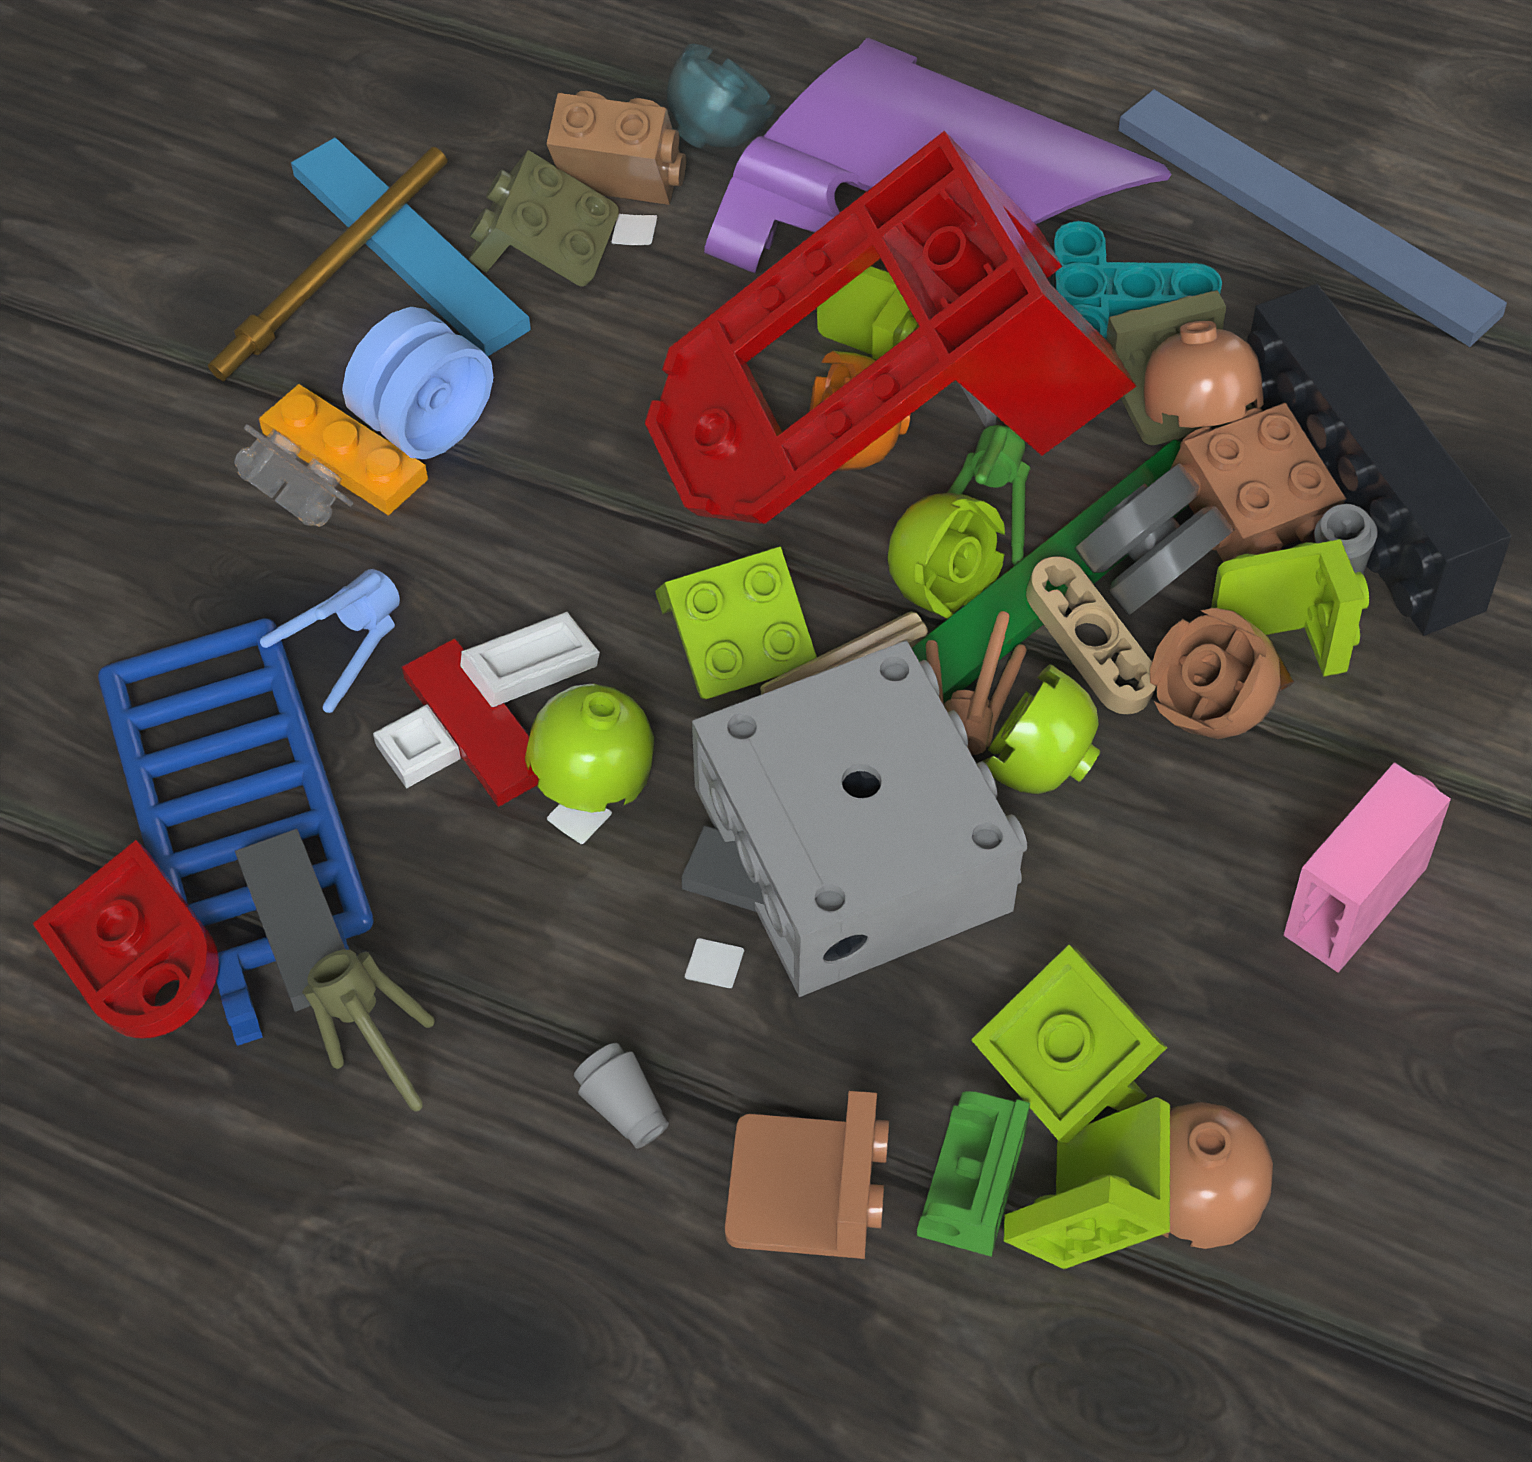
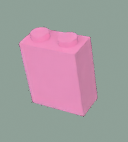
M1393 763L1302 867L1283 936L1339 973L1427 869L1451 798L1441 793L1425 777L1413 775L1398 764Z

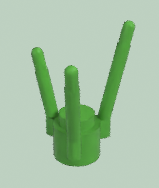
M994 425L983 430L975 452L967 455L961 472L947 493L962 494L973 476H975L978 484H984L993 488L1002 487L1007 482L1012 483L1011 547L1012 564L1015 566L1024 558L1025 486L1030 467L1021 461L1025 451V441L1011 428Z

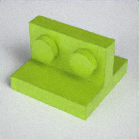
M1068 945L971 1039L1024 1101L1030 1103V1109L1057 1140L1066 1144L1083 1130L1106 1106L1122 1111L1139 1104L1145 1099L1147 1095L1134 1080L1167 1049L1164 1043L1079 950L1071 945Z

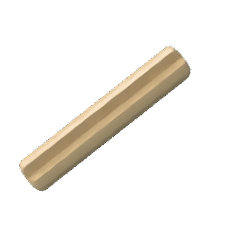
M908 612L763 684L760 688L761 695L906 640L912 648L927 636V627L916 612Z

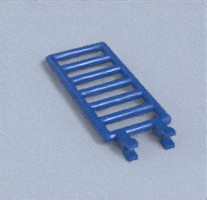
M268 618L259 619L102 667L98 674V680L144 847L188 904L181 881L182 877L236 861V850L294 829H298L302 840L319 835L327 861L312 865L321 889L334 885L336 887L344 912L332 917L345 949L349 950L346 939L369 931L373 926V914L283 642L281 640L268 648L262 647L260 644V639L263 636L277 629L274 621ZM258 645L265 668L135 707L131 705L126 684ZM270 691L273 692L280 713L278 715L145 754L139 733L141 730ZM288 738L295 762L159 803L153 778ZM303 786L311 811L183 851L173 852L167 827L296 787ZM247 886L188 904L203 926L256 910ZM267 937L218 952L219 968L216 981L229 1026H231L237 1046L263 1038L243 972L275 962Z

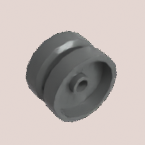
M1180 463L1149 487L1143 484L1101 518L1103 524L1074 548L1075 552L1092 573L1105 572L1127 554L1133 560L1134 564L1112 581L1109 590L1110 595L1128 616L1235 530L1216 506L1202 508L1182 525L1176 521L1174 516L1196 498L1199 490V485Z

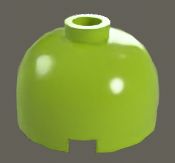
M956 493L934 494L923 497L912 504L896 523L890 537L888 549L890 575L903 596L914 604L949 619L960 607L965 606L993 584L999 576L1004 560V553L996 551V532L1005 535L1004 523L998 511L984 501Z
M1051 664L1038 675L1037 678L1043 684L1035 696L1027 691L1024 693L988 748V751L993 754L1000 753L999 757L992 756L982 761L989 768L993 778L1019 792L1041 794L1052 791L1060 786L1069 776L1080 782L1091 769L1100 753V750L1092 745L1099 725L1097 708L1089 694L1078 683Z
M598 684L576 685L549 699L538 712L531 727L525 762L528 770L531 766L532 771L539 778L537 787L545 796L566 808L590 813L602 812L606 810L607 803H615L625 799L624 805L634 801L646 786L653 759L654 735L644 711L630 696L615 688Z

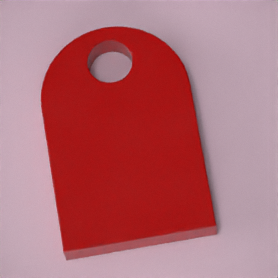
M137 840L132 842L32 923L95 1014L115 1031L128 1037L153 1038L165 1035L181 1027L203 1007L217 979L219 958L213 938L150 853ZM179 980V989L175 997L165 1005L155 1006V998L158 991L168 982Z

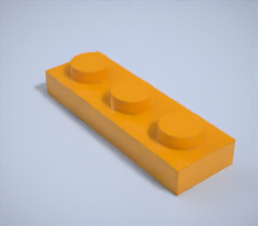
M300 384L294 387L259 418L264 435L388 516L428 480L425 464L416 458H410L391 442Z

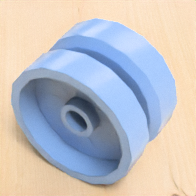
M408 307L389 314L373 326L357 345L346 367L342 391L346 407L375 431H381L383 436L410 458L429 459L445 453L463 439L477 422L489 399L494 376L491 360L482 350L462 335H455L443 321L428 310Z

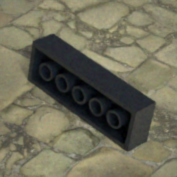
M1318 283L1256 305L1251 333L1248 334L1247 343L1257 355L1262 373L1263 405L1260 408L1265 411L1286 403L1345 496L1346 500L1343 504L1358 506L1372 518L1377 527V538L1366 566L1370 571L1380 575L1392 592L1397 609L1405 617L1411 618L1423 636L1486 612L1512 537Z

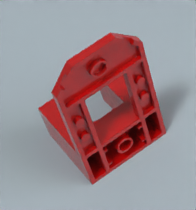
M943 131L670 346L662 371L668 374L660 401L652 400L645 425L685 508L697 516L766 524L955 380L1041 456L1137 386L1112 345L1049 283L1047 278L1063 266L1039 227ZM881 258L918 323L919 328L782 432L747 362Z

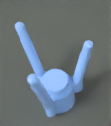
M368 569L329 599L263 636L260 639V644L262 647L268 648L317 620L327 618L333 613H337L340 620L352 630L368 629L369 633L323 704V710L326 713H332L340 700L345 696L381 638L395 627L389 614L399 606L400 597L398 590L385 574L375 569Z

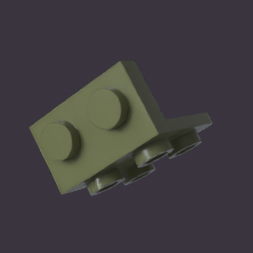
M527 150L510 173L501 169L493 180L486 194V198L493 202L490 210L487 208L482 210L469 234V237L476 240V243L468 261L487 273L506 248L511 245L576 285L586 286L594 278L618 217L619 209L610 199Z
M1218 290L1196 296H1186L1176 301L1140 310H1130L1123 314L1109 317L1106 340L1112 345L1137 386L1124 395L1121 400L1142 441L1148 445H1158L1174 439L1185 438L1193 431L1202 428L1179 427L1177 415L1162 413L1163 424L1153 421L1146 415L1144 398L1145 371L1152 352L1168 337L1180 333L1182 325L1194 321H1211L1216 324V329H1223L1226 305ZM1251 403L1246 405V411L1252 409ZM1232 422L1209 427H1211L1212 430H1214L1219 427L1230 424Z

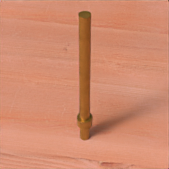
M431 147L258 316L250 315L234 330L236 337L208 364V368L213 375L225 381L252 353L255 355L261 354L275 340L274 332L447 164V158L443 152L436 147Z

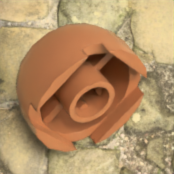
M1194 321L1182 325L1180 333L1170 336L1152 352L1147 363L1144 383L1146 415L1153 421L1163 424L1162 413L1177 415L1179 427L1189 428L1216 426L1247 417L1246 405L1254 402L1257 409L1263 405L1262 373L1257 355L1246 341L1230 331L1216 329L1214 322Z
M1218 608L1202 610L1207 615L1197 617L1190 623L1182 619L1171 627L1158 645L1150 668V683L1157 687V698L1160 704L1157 702L1155 704L1158 711L1164 717L1189 733L1215 739L1240 735L1263 721L1274 706L1281 686L1279 657L1270 639L1260 629L1234 611Z
M1204 1102L1176 1106L1170 1109V1232L1163 1234V1236L1168 1238L1169 1233L1180 1239L1191 1240V1247L1209 1249L1233 1244L1254 1230L1270 1200L1273 1162L1265 1138L1247 1118L1226 1106Z

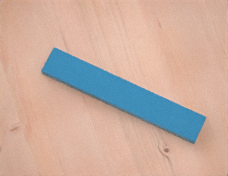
M336 138L329 140L291 162L294 177L348 228L389 189L379 177ZM407 203L365 243L464 338L482 350L487 357L531 330L529 316Z

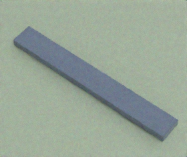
M1155 89L1120 116L1118 131L1467 346L1471 347L1503 317L1507 302Z

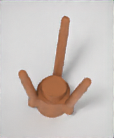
M1001 611L997 615L975 691H956L952 694L951 700L946 701L945 704L943 702L938 644L934 640H929L926 643L927 662L931 665L939 685V698L947 712L954 710L961 718L968 737L967 748L971 755L983 753L987 747L991 746L995 724L1017 677L1027 650L1023 644L1015 647L989 703L988 695L1009 622V614L1006 611Z

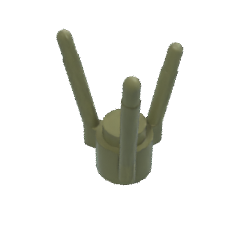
M344 949L326 955L310 970L307 977L309 985L303 989L302 993L314 1010L331 1065L336 1069L344 1065L341 1045L332 1017H337L346 1023L355 1021L410 1109L420 1111L423 1106L422 1100L368 1014L376 1003L374 996L375 986L424 1027H432L435 1022L434 1017L378 968L369 952H362L357 956L352 950Z

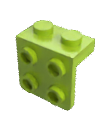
M872 266L817 307L818 331L822 336L871 354L874 360L879 359L919 328L889 272Z
M1341 539L1317 544L1306 542L1280 551L1258 555L1243 554L1223 562L1217 569L1211 608L1234 611L1251 622L1265 635L1305 628L1324 677L1348 671L1353 646H1357L1360 642L1359 621L1362 609L1368 608L1369 591L1364 575L1361 572H1354Z

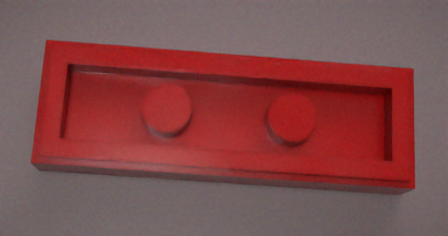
M453 639L402 666L404 679L424 706L428 704L458 745L460 756L499 807L538 785L539 778L532 771L531 766L528 770L525 762L529 736L504 703L491 707L461 668V655L464 649L456 639Z

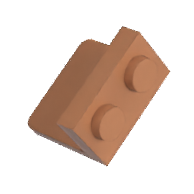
M849 1091L846 1122L747 1114L738 1120L725 1223V1238L729 1245L743 1249L865 1259L867 1227L881 1228L884 1185L871 1184L873 1162L886 1163L889 1120H876L877 1093Z

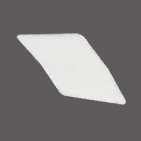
M618 214L611 242L622 245H650L654 235L657 215Z
M559 804L549 814L547 820L578 843L584 844L611 816L612 812L606 808L602 812L590 813L566 808Z
M699 938L696 940L685 978L732 988L744 949Z

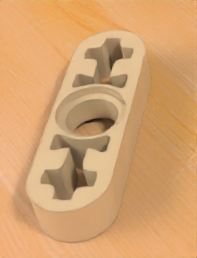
M1057 556L1040 561L1032 572L1026 591L1028 603L1108 709L1119 714H1134L1143 710L1148 705L1156 688L1155 685L1150 683V668L1152 665L1150 658L1079 565L1070 559ZM1049 580L1055 587L1063 584L1066 585L1068 589L1065 597L1059 590H1052L1050 592L1045 590L1047 581ZM1069 607L1072 612L1069 614L1068 617H1064L1066 610ZM1084 623L1095 624L1104 630L1108 642L1098 647L1088 646L1078 639L1075 628ZM1114 653H1119L1116 662L1114 663L1111 657L1114 655ZM1118 675L1124 680L1137 679L1139 683L1136 690L1129 684L1119 687L1115 683Z

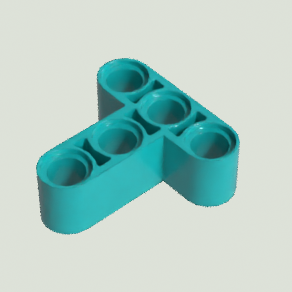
M1069 222L1061 226L1056 232L1053 251L1063 267L1051 275V285L1105 339L1107 338L1109 317L1120 315L1130 310H1140L1176 301L1186 296H1196L1218 290L1219 294L1221 292L1222 280L1220 275L1213 268L1204 264L1106 262L1104 234L1097 226L1089 222Z

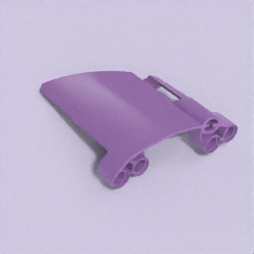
M867 37L859 48L851 51L834 63L801 93L764 137H757L745 149L735 167L733 178L730 180L711 227L704 253L756 274L763 249L769 250L773 243L778 221L815 233L840 213L835 203L834 195L836 188L844 182L868 191L943 131L976 162L1035 224L1104 195L1147 183L1166 181L1172 174L1164 164L916 65L917 57Z

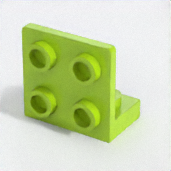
M781 546L667 581L655 591L662 614L671 611L673 613L699 696L704 700L779 677L817 658Z
M1155 1097L1088 1124L1068 1144L1057 1141L1056 1195L1041 1196L1035 1200L1034 1204L1005 1214L1004 1242L1062 1269H1066L1170 1232V1104Z

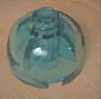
M694 43L687 45L672 68L666 90L670 112L679 123L676 129L679 135L698 148H703L705 143L719 148H731L753 138L776 109L775 104L765 105L771 97L770 94L753 76L727 58L723 65L716 64L707 59L712 53V49Z

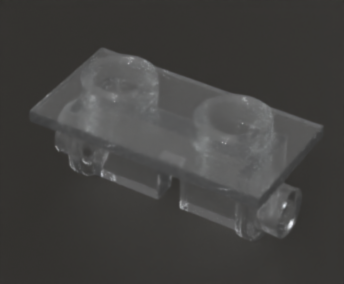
M248 424L243 428L257 439L250 448H243L235 457L234 464L238 468L239 476L245 481H249L270 498L274 497L286 481L287 485L275 501L295 515L304 525L310 526L314 524L320 527L327 523L332 514L330 506L336 498H339L349 507L352 506L354 502L336 489L342 479L314 458L307 467L297 461L295 458L301 452V449L274 429H272L267 437H264Z

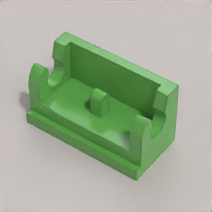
M966 1091L961 1094L959 1106H953L928 1197L917 1227V1236L992 1257L1026 1136L1030 1103L1018 1099L1016 1102L979 1092Z

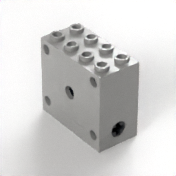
M907 640L692 721L695 789L715 829L719 830L725 842L735 841L740 860L748 877L753 883L758 882L764 905L755 902V910L799 997L1013 912L1017 886L1022 881L1020 871L1023 852L1027 850L1024 831L1013 814L1005 816L996 800L997 788L989 768L984 762L976 763L967 748L968 737L961 718L954 710L946 711L939 698V685L931 665L926 660L918 661Z

